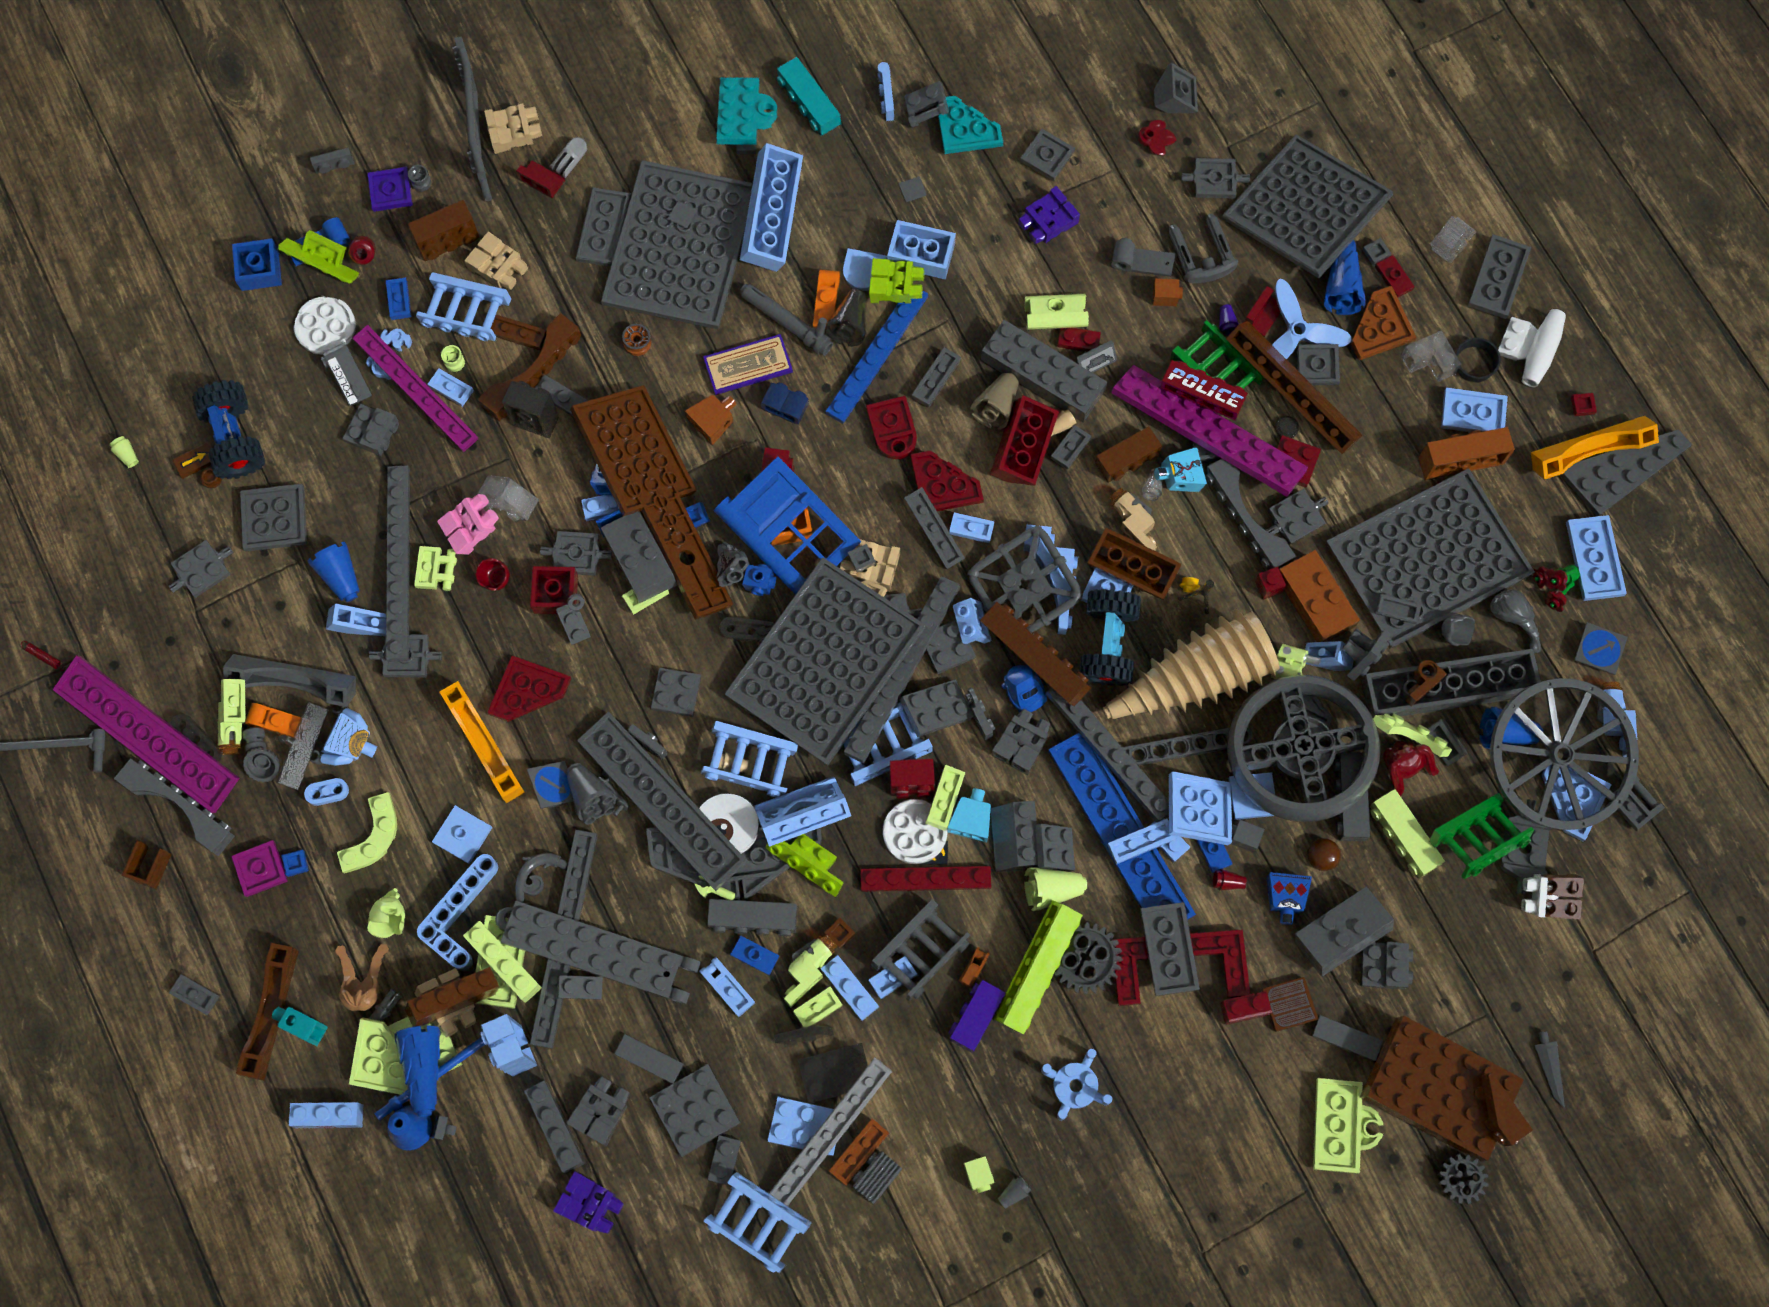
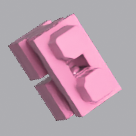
M478 494L473 498H465L453 511H449L437 521L445 536H450L448 541L456 554L469 555L479 541L485 539L489 533L496 529L494 524L499 517L493 510H484V507L489 503L486 495Z

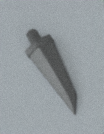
M1547 1031L1538 1033L1541 1044L1534 1045L1535 1050L1537 1051L1553 1097L1565 1108L1557 1041L1550 1042Z

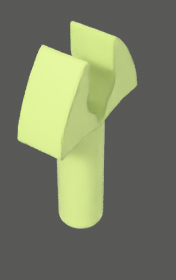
M701 875L698 876L699 879L706 881ZM695 884L698 892L704 898L711 892L728 900H734L735 898L734 892L723 887L715 891L711 886L701 887Z

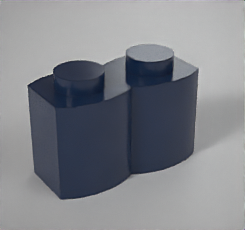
M771 383L761 402V409L794 424H799L809 404V398L801 391H790L783 383Z

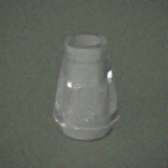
M1155 469L1151 470L1142 488L1143 497L1150 501H1156L1162 495V480L1155 479Z

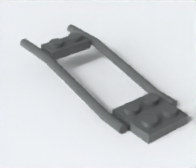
M460 36L454 38L456 46L452 48L465 88L467 134L471 150L467 154L472 173H477L484 200L491 201L492 196L486 179V171L481 153L478 93L463 38Z

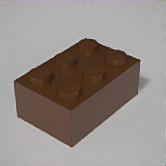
M464 200L408 223L425 261L434 260L443 253L452 252L459 246L470 244L477 238H480Z

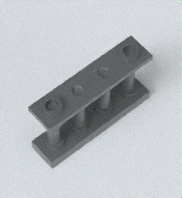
M933 899L871 963V966L876 971L881 967L883 969L887 968L910 990L906 997L908 1001L913 997L918 999L925 991L923 987L957 951L962 953L970 944L968 942L970 938L968 932L960 938L937 916L938 904ZM926 921L928 923L932 922L955 944L947 954L922 931L923 928L921 926ZM911 936L919 939L940 959L932 969L907 947L908 943L906 941ZM896 952L902 953L925 975L917 985L892 962L893 959L891 957Z

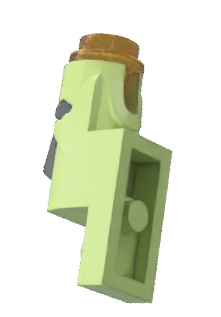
M223 679L221 680V702L218 703V746L223 755L239 754L242 739V723L245 722V680Z
M825 934L817 940L814 939L792 954L793 962L790 964L788 972L799 985H792L785 992L786 997L784 1000L790 1007L823 978L818 968H822L837 948V945L828 935Z

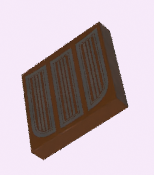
M1305 977L1262 989V992H1267L1272 1009L1270 1018L1275 1032L1318 1020Z

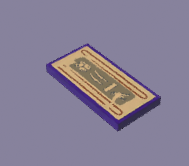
M781 334L703 357L715 395L793 372Z

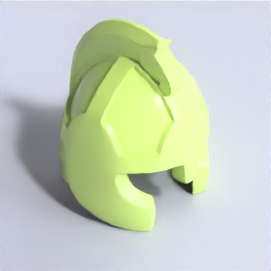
M394 888L372 906L367 926L370 934L379 938H388L393 934H402L405 910L398 900L400 895L397 889Z

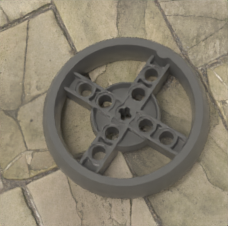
M1292 675L1264 684L1245 699L1234 715L1229 728L1227 755L1237 784L1255 805L1269 814L1282 819L1297 822H1313L1339 815L1363 797L1371 786L1378 770L1380 741L1376 724L1370 712L1350 690L1326 678L1312 675ZM1302 694L1321 697L1336 704L1351 717L1356 725L1329 730L1321 721L1307 717ZM1280 698L1285 722L1277 728L1270 742L1244 746V736L1250 720L1267 703ZM1290 704H1295L1299 707V709L1297 711H1292L1289 709L1288 706ZM1300 724L1304 727V730L1296 731L1293 726ZM1347 736L1352 742L1343 743L1340 738ZM1326 740L1330 743V746L1322 747L1319 742ZM1301 744H1304V747H1307L1306 751H1303V749L1300 748ZM1283 748L1287 751V754L1279 755L1276 750ZM1363 749L1362 764L1355 780L1343 792L1327 800L1321 774L1331 766L1336 754ZM1262 752L1266 755V758L1263 760L1257 759L1255 754ZM1277 765L1286 775L1300 780L1305 803L1288 801L1270 793L1258 783L1250 770ZM1311 765L1314 770L1307 772L1303 769V766ZM1315 785L1319 791L1312 793L1307 787Z

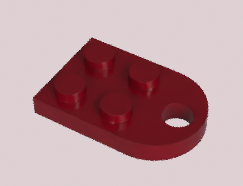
M906 396L866 405L878 450L890 459H902L909 456L916 447L917 434ZM896 444H902L905 449L902 452H896L893 447Z

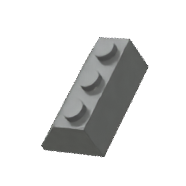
M1035 801L1012 802L991 808L995 871H1025L1027 868H1038Z

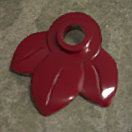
M1162 120L1151 121L1148 127H1143L1138 133L1139 142L1143 146H1148L1152 153L1160 156L1165 155V146L1176 142V137L1170 130L1165 129L1166 122Z

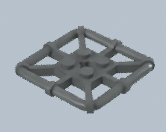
M1038 525L1021 533L1005 545L1003 543L999 545V549L977 562L967 573L971 585L984 605L983 609L986 613L996 602L1002 605L1010 600L1015 608L1014 617L1018 619L1022 616V612L1034 605L1041 618L1027 627L1031 632L1040 629L1044 625H1050L1053 619L1074 607L1083 598L1081 588L1066 564L1067 560L1064 556L1060 555L1048 533L1042 529V526ZM1033 536L1028 558L1016 564L1009 551ZM1040 538L1054 559L1053 563L1042 570L1035 561ZM1003 555L1011 567L1010 570L1001 576L979 572ZM1059 568L1072 591L1052 588L1045 576ZM978 578L999 582L1005 594L991 602ZM1023 580L1030 581L1027 590L1020 588ZM1050 594L1070 597L1069 600L1047 614L1039 602Z

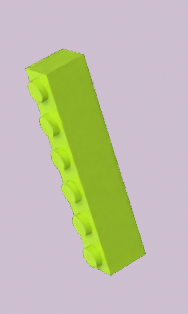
M1054 900L1051 901L993 1018L994 1020L1022 1034L1025 1033L1031 1024V1019L1036 1009L1041 1004V999L1046 989L1050 986L1055 970L1060 966L1061 958L1069 947L1075 930L1080 925L1082 914Z

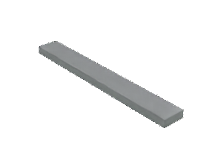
M874 1057L769 1192L770 1195L786 1206L790 1204L891 1074V1069Z

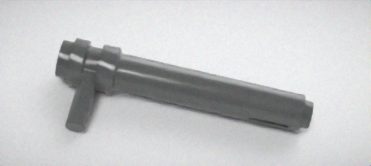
M746 283L740 290L742 298L801 339L804 345L809 348L812 347L813 351L818 355L822 354L825 356L829 353L833 342L824 334L827 323L825 318H820L817 328H812L752 284L748 285Z

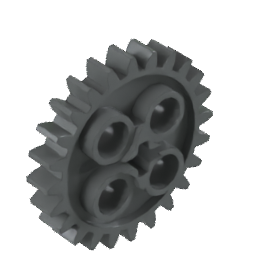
M1086 922L1085 928L1079 925L1077 930H1075L1070 940V945L1061 958L1059 970L1054 973L1057 977L1062 976L1060 979L1062 984L1068 981L1067 988L1069 990L1075 986L1076 993H1079L1081 988H1083L1085 995L1088 994L1089 989L1096 994L1098 986L1103 991L1105 990V982L1112 985L1110 977L1118 978L1114 971L1122 969L1117 965V962L1123 961L1122 957L1117 956L1122 950L1121 948H1115L1119 942L1118 940L1111 941L1114 936L1112 933L1105 935L1107 932L1105 927L1099 931L1098 924L1095 923L1093 928H1091L1090 924ZM1081 939H1088V945L1085 948L1078 947ZM1094 942H1098L1097 946L1093 948ZM1106 950L1107 956L1102 960L1097 959L1098 951ZM1084 955H1085V956H1088V955H1089V956L1091 957V960H1090V961H1087V960H1086V961L1084 962V960H1083L1082 957H1083ZM1070 957L1077 958V963L1073 967L1067 966V960ZM1081 968L1079 975H1076V971ZM1089 968L1095 969V975L1092 978L1085 977V972Z

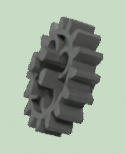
M1461 1154L1456 1155L1455 1160L1452 1157L1448 1158L1449 1165L1443 1163L1441 1167L1444 1169V1172H1438V1175L1443 1177V1180L1439 1181L1438 1184L1445 1187L1441 1192L1449 1193L1448 1200L1456 1198V1204H1461L1463 1199L1466 1205L1471 1204V1199L1474 1202L1479 1201L1478 1194L1481 1196L1485 1195L1482 1187L1489 1186L1488 1183L1484 1182V1178L1489 1177L1488 1174H1482L1485 1166L1478 1167V1159L1470 1161V1155H1465L1463 1159ZM1459 1164H1462L1464 1167L1462 1172L1458 1170ZM1473 1174L1477 1176L1476 1182L1470 1180L1454 1183L1453 1185L1449 1183L1450 1177L1455 1179L1472 1176ZM1464 1187L1469 1190L1467 1195L1462 1192Z

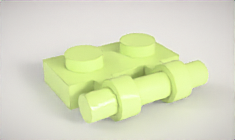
M420 546L414 586L421 589L437 590V583L443 582L442 589L450 591L455 577L453 569L457 562L454 549H448L447 556H441L442 550L440 547ZM440 564L446 565L444 574L439 573Z

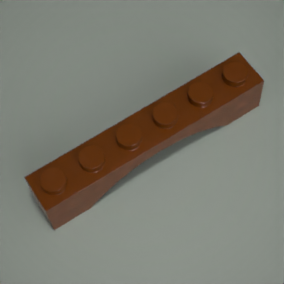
M560 313L547 326L545 343L535 362L519 376L503 383L491 385L478 399L481 407L499 422L502 418H506L511 413L512 408L524 400L526 393L538 385L539 379L552 370L557 360H561L566 355L567 350L578 343L581 336L579 327Z
M275 943L270 945L265 963L264 984L259 1009L249 1038L241 1052L236 1074L239 1076L261 1081L265 1080L279 1028V1022L272 1019V1014L278 1006L284 1009L299 953L293 947Z

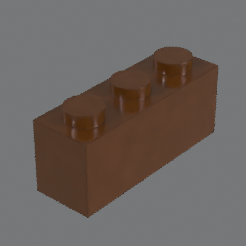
M1148 426L1098 454L1095 464L1108 483L1112 480L1118 481L1125 476L1126 472L1130 470L1136 471L1143 465L1142 463L1157 459L1160 456L1162 445Z

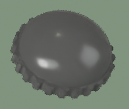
M266 748L251 749L243 760L246 774L258 782L272 781L280 770L277 755Z

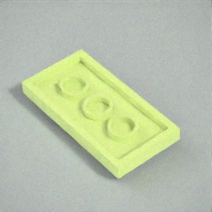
M486 915L484 925L501 943L504 932L496 925V916ZM502 944L522 966L525 951ZM479 954L476 972L490 967L499 988L496 995L475 1004L515 1009L517 994Z

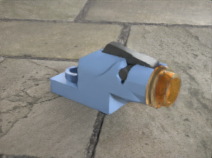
M1603 683L1601 689L1613 697L1626 712L1637 738L1635 710H1626L1623 688L1620 687V683ZM1598 700L1596 719L1603 726L1615 719V717ZM1617 725L1605 732V735L1622 736L1619 740V748L1622 750L1623 757H1627L1623 732L1620 725Z

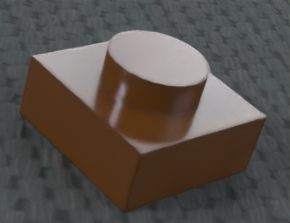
M841 918L824 932L839 949L855 935V932Z

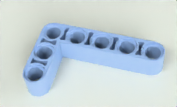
M488 854L480 855L417 928L418 937L459 971L469 970L473 965V958L445 932L497 873L498 864ZM484 862H492L490 869L482 870ZM471 878H477V883L474 887H468L467 885ZM461 894L463 896L462 901L459 904H454V897ZM448 911L447 919L439 921L440 913ZM428 928H433V935L425 938L424 932ZM450 942L449 949L442 952L440 949L442 943ZM466 955V962L463 965H457L458 957Z

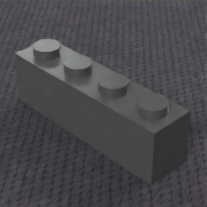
M1363 752L1340 753L1334 759L1333 769L1337 771L1334 791L1338 792V794L1347 789L1355 780L1362 764ZM1368 790L1357 803L1339 814V822H1336V834L1340 835V841H1366L1370 837Z
M709 899L708 927L712 929V932L716 933L734 930L736 934H747V931H756L757 935H769V932H778V936H791V933H796L798 907L797 904Z
M542 1081L525 1090L524 1092L561 1171L567 1174L586 1164L549 1084L546 1081Z

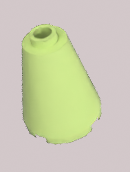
M1036 867L1027 868L1025 876L1029 875V881L1025 882V894L1028 905H1033L1032 911H1039L1049 907L1052 900L1061 903L1083 895L1084 890L1087 889L1086 878L1081 873Z

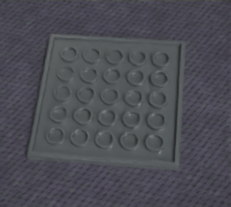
M1296 134L1222 215V219L1317 278H1320L1393 196V191Z

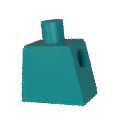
M278 1006L272 1014V1019L279 1022V1028L315 1046L319 1045L328 1026L291 1007L285 1010Z

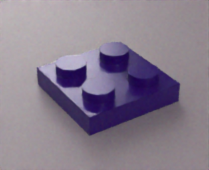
M407 167L368 173L373 212L413 206L408 177L409 170Z

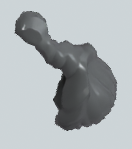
M1514 589L1497 594L1490 604V609L1494 616L1505 622L1521 626L1531 637L1530 649H1533L1534 653L1541 652L1540 633L1533 621L1535 617L1533 607L1527 601L1524 594Z

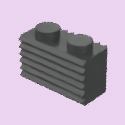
M882 1151L879 1154L875 1152L867 1161L870 1166L865 1172L860 1170L852 1180L855 1182L853 1188L873 1205L902 1170L897 1163Z

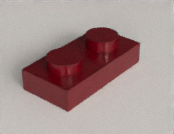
M1061 328L1058 347L1088 352L1099 346L1101 332L1079 328Z

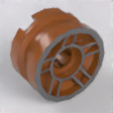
M632 324L623 331V345L627 352L634 356H640L648 352L651 347V336L647 327L642 324ZM634 338H637V339L640 340V341H639V342H634V341H635Z

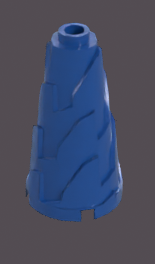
M1354 240L1331 264L1324 306L1331 313L1332 309H1335L1337 315L1355 314L1361 311V306L1365 307L1366 298L1363 290L1362 274L1359 268L1356 242Z
M421 1026L405 1028L394 1034L399 1061L403 1068L405 1085L408 1086L411 1108L414 1110V1113H418V1117L431 1116L432 1111L435 1110V1104H437L440 1028L437 1026H427V1031L426 1029H421Z

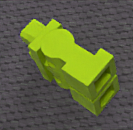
M873 258L869 289L871 303H879V301L911 303V299L922 298L923 286L913 285V281H924V268L913 266V261L890 262V259Z

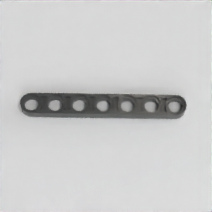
M1248 727L1246 729L1248 739L1244 741V746L1252 739V732ZM1229 728L1122 748L1138 766L1227 750V743L1219 745L1215 738L1217 735H1224L1228 739ZM1196 739H1204L1206 747L1204 749L1197 748L1195 746ZM1181 742L1185 745L1186 750L1178 753L1174 749V744ZM1161 746L1164 748L1165 754L1158 757L1153 753V748ZM1140 750L1143 752L1144 758L1137 761L1133 758L1132 752Z

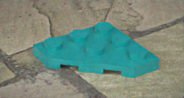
M956 96L946 97L949 113L938 115L944 154L1003 146L1001 127L995 121L991 122L984 117V114L972 106L969 107L962 103L960 98Z

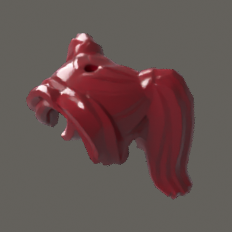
M1397 741L1394 743V746L1384 751V762L1389 770V776L1394 789H1396L1400 797L1404 792L1403 779L1413 777L1422 768L1432 776L1439 773L1433 752L1427 745L1413 746L1404 741Z

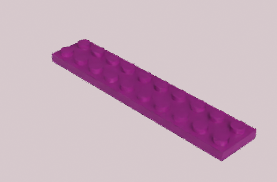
M1135 365L1126 372L1112 389L1111 393L1286 497L1307 472L1308 467L1214 411L1161 389V380Z
M76 655L53 688L54 692L211 813L217 812L240 779L81 656Z

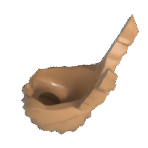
M381 944L378 947L377 952L372 958L368 976L362 982L355 977L354 967L346 954L345 947L343 945L337 946L335 952L341 959L344 975L339 998L346 1009L350 1011H365L375 1004L380 988L378 977L381 970V959L389 950L387 945Z

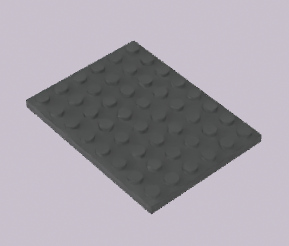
M642 160L601 300L602 305L719 330L743 243L753 183ZM677 201L698 210L688 228L667 219Z
M1469 468L1327 540L1325 543L1379 633L1384 629L1391 633L1387 641L1390 643L1389 649L1535 573ZM1380 594L1421 604L1417 625L1375 614Z
M822 558L725 695L798 744V746L829 765L922 634L926 625L830 561Z

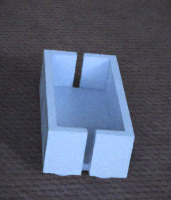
M508 1014L481 1025L483 1032H480L484 1044L488 1045L492 1051L489 1053V1057L493 1066L496 1065L497 1068H500L501 1071L508 1073L512 1077L537 1066L530 1047L521 1050V1046L528 1044L522 1026Z

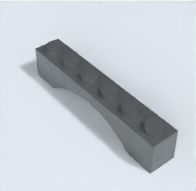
M1224 459L1209 465L1205 473L1206 481L1210 486L1213 485L1217 491L1216 495L1219 501L1224 502L1227 506V512L1238 523L1240 533L1250 541V548L1261 558L1263 568L1266 571L1275 567L1280 569L1292 563L1296 556L1286 540L1264 530L1248 514L1240 495L1239 469Z
M233 654L223 666L224 679L245 680V688L254 686L292 687L312 693L328 704L345 707L349 705L356 695V676Z
M130 758L114 779L137 796H159L176 803L189 818L194 829L196 841L219 857L235 837V835L229 832L232 828L222 820L218 824L213 820L214 814L206 808L201 811L197 808L198 802L189 796L186 799L180 795L183 791L173 784L170 787L164 783L166 779L157 772L154 775L148 772L150 768L141 760L136 763Z

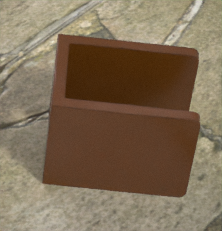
M137 840L122 876L130 881L157 890L171 854L160 848L147 879L137 878L136 875L149 846Z

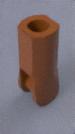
M977 947L959 979L960 983L969 988H972L990 955L989 952L986 954L979 950L980 947ZM975 958L982 961L980 966L973 963Z

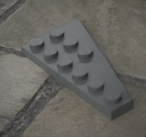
M1678 429L1659 435V443L1640 449L1614 450L1573 464L1560 475L1598 517L1689 449L1692 444Z

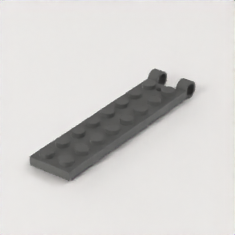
M515 901L501 939L502 944L682 1004H687L690 993L672 988L678 967L697 973L701 963L698 960L684 957L519 901ZM668 971L670 975L669 977H664L663 973Z

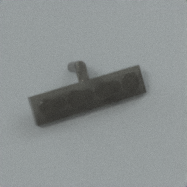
M307 702L294 737L283 734L274 735L275 742L290 746L276 783L296 790L299 789L328 709Z

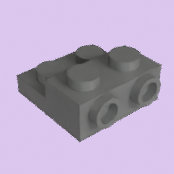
M360 404L343 437V441L381 456L383 451L388 449L389 439L392 433L397 431L399 421L395 414L379 408L375 410Z
M1374 942L1363 949L1361 952V986L1407 989L1409 984L1413 982V972L1409 971V962L1413 961V949H1409L1408 943Z

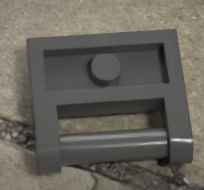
M940 81L905 95L909 114L908 119L912 128L918 126L920 122L937 115L949 113L943 84ZM938 105V107H936V108H933V109H931V110H929V111H926V112H924V113H921V114L917 115V113H919V112H922V111H924V110H927V109H929V108H931V107H934V106Z
M1637 775L1633 788L1652 810L1649 811L1632 791H1630L1624 803L1617 809L1635 831L1665 808L1640 783V778Z

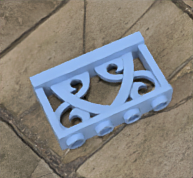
M835 777L754 806L769 847L851 816L845 796L842 794Z

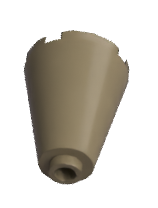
M1002 373L973 401L970 408L973 409L974 413L972 415L979 423L988 428L996 426L998 430L1007 426L1019 385L1016 376L1012 373Z

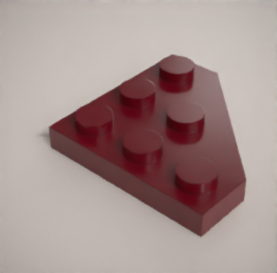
M932 451L911 454L917 489L921 487L924 489L936 511L984 503L979 480L973 476H968L960 468L939 458Z
M511 656L487 713L490 716L507 722L564 698L572 678L563 673Z

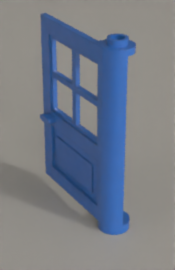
M779 457L773 460L733 500L726 497L713 510L795 595L808 577L804 579L789 562L806 546L820 560L825 558L810 542L827 525L843 541L831 555L825 558L837 566L848 556V552L854 550L861 543L858 537ZM809 506L824 523L806 539L791 522ZM788 526L804 543L785 559L770 543Z

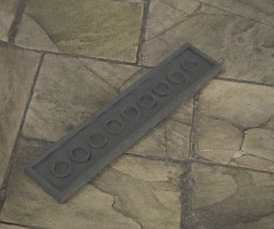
M609 711L577 740L715 891L748 862Z

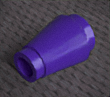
M1226 304L1220 307L1219 330L1223 335L1229 336L1239 323L1232 306Z

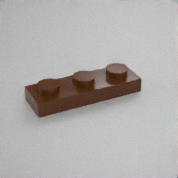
M497 314L490 328L497 338L536 350H541L547 332L546 329Z

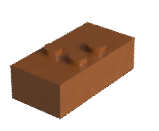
M1508 427L1484 432L1475 430L1468 433V435L1460 436V434H1455L1448 437V439L1428 442L1418 459L1424 479L1429 480L1458 474L1468 468L1470 471L1504 465L1515 448Z
M1316 550L1279 569L1286 584L1284 591L1316 642H1329L1356 627L1360 621L1359 617Z

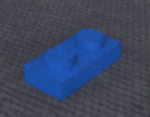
M406 277L386 280L391 320L412 317Z

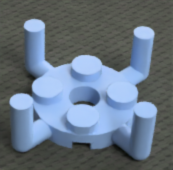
M1094 1049L1088 1050L1081 1064H1067L1058 1072L1053 1070L1049 1064H1045L1041 1069L1043 1075L1054 1080V1092L1062 1104L1057 1114V1118L1060 1121L1067 1117L1070 1108L1085 1107L1093 1100L1105 1106L1112 1102L1110 1095H1103L1098 1092L1097 1076L1089 1068L1096 1056ZM1072 1080H1079L1082 1084L1081 1091L1073 1092L1069 1087Z

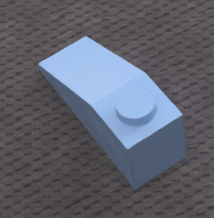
M334 604L328 610L326 630L347 634L385 636L386 614Z

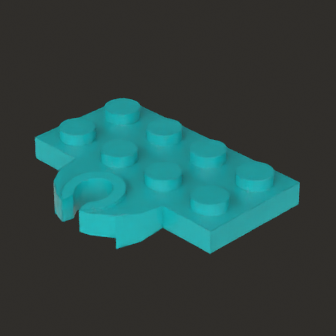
M720 78L717 144L757 145V129L772 127L773 122L777 118V104L772 97L759 93V78ZM766 109L772 110L771 112H764Z

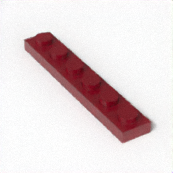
M991 866L861 869V892L991 889Z

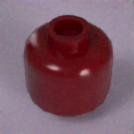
M357 236L350 243L349 257L353 262L360 265L370 263L375 256V243L369 237Z

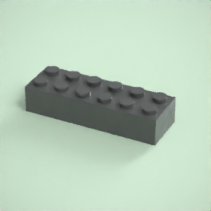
M1006 320L1002 321L982 350L981 361L1001 373L1014 374L1020 385L1063 411L1069 409L1073 417L1083 423L1106 390L1107 381Z

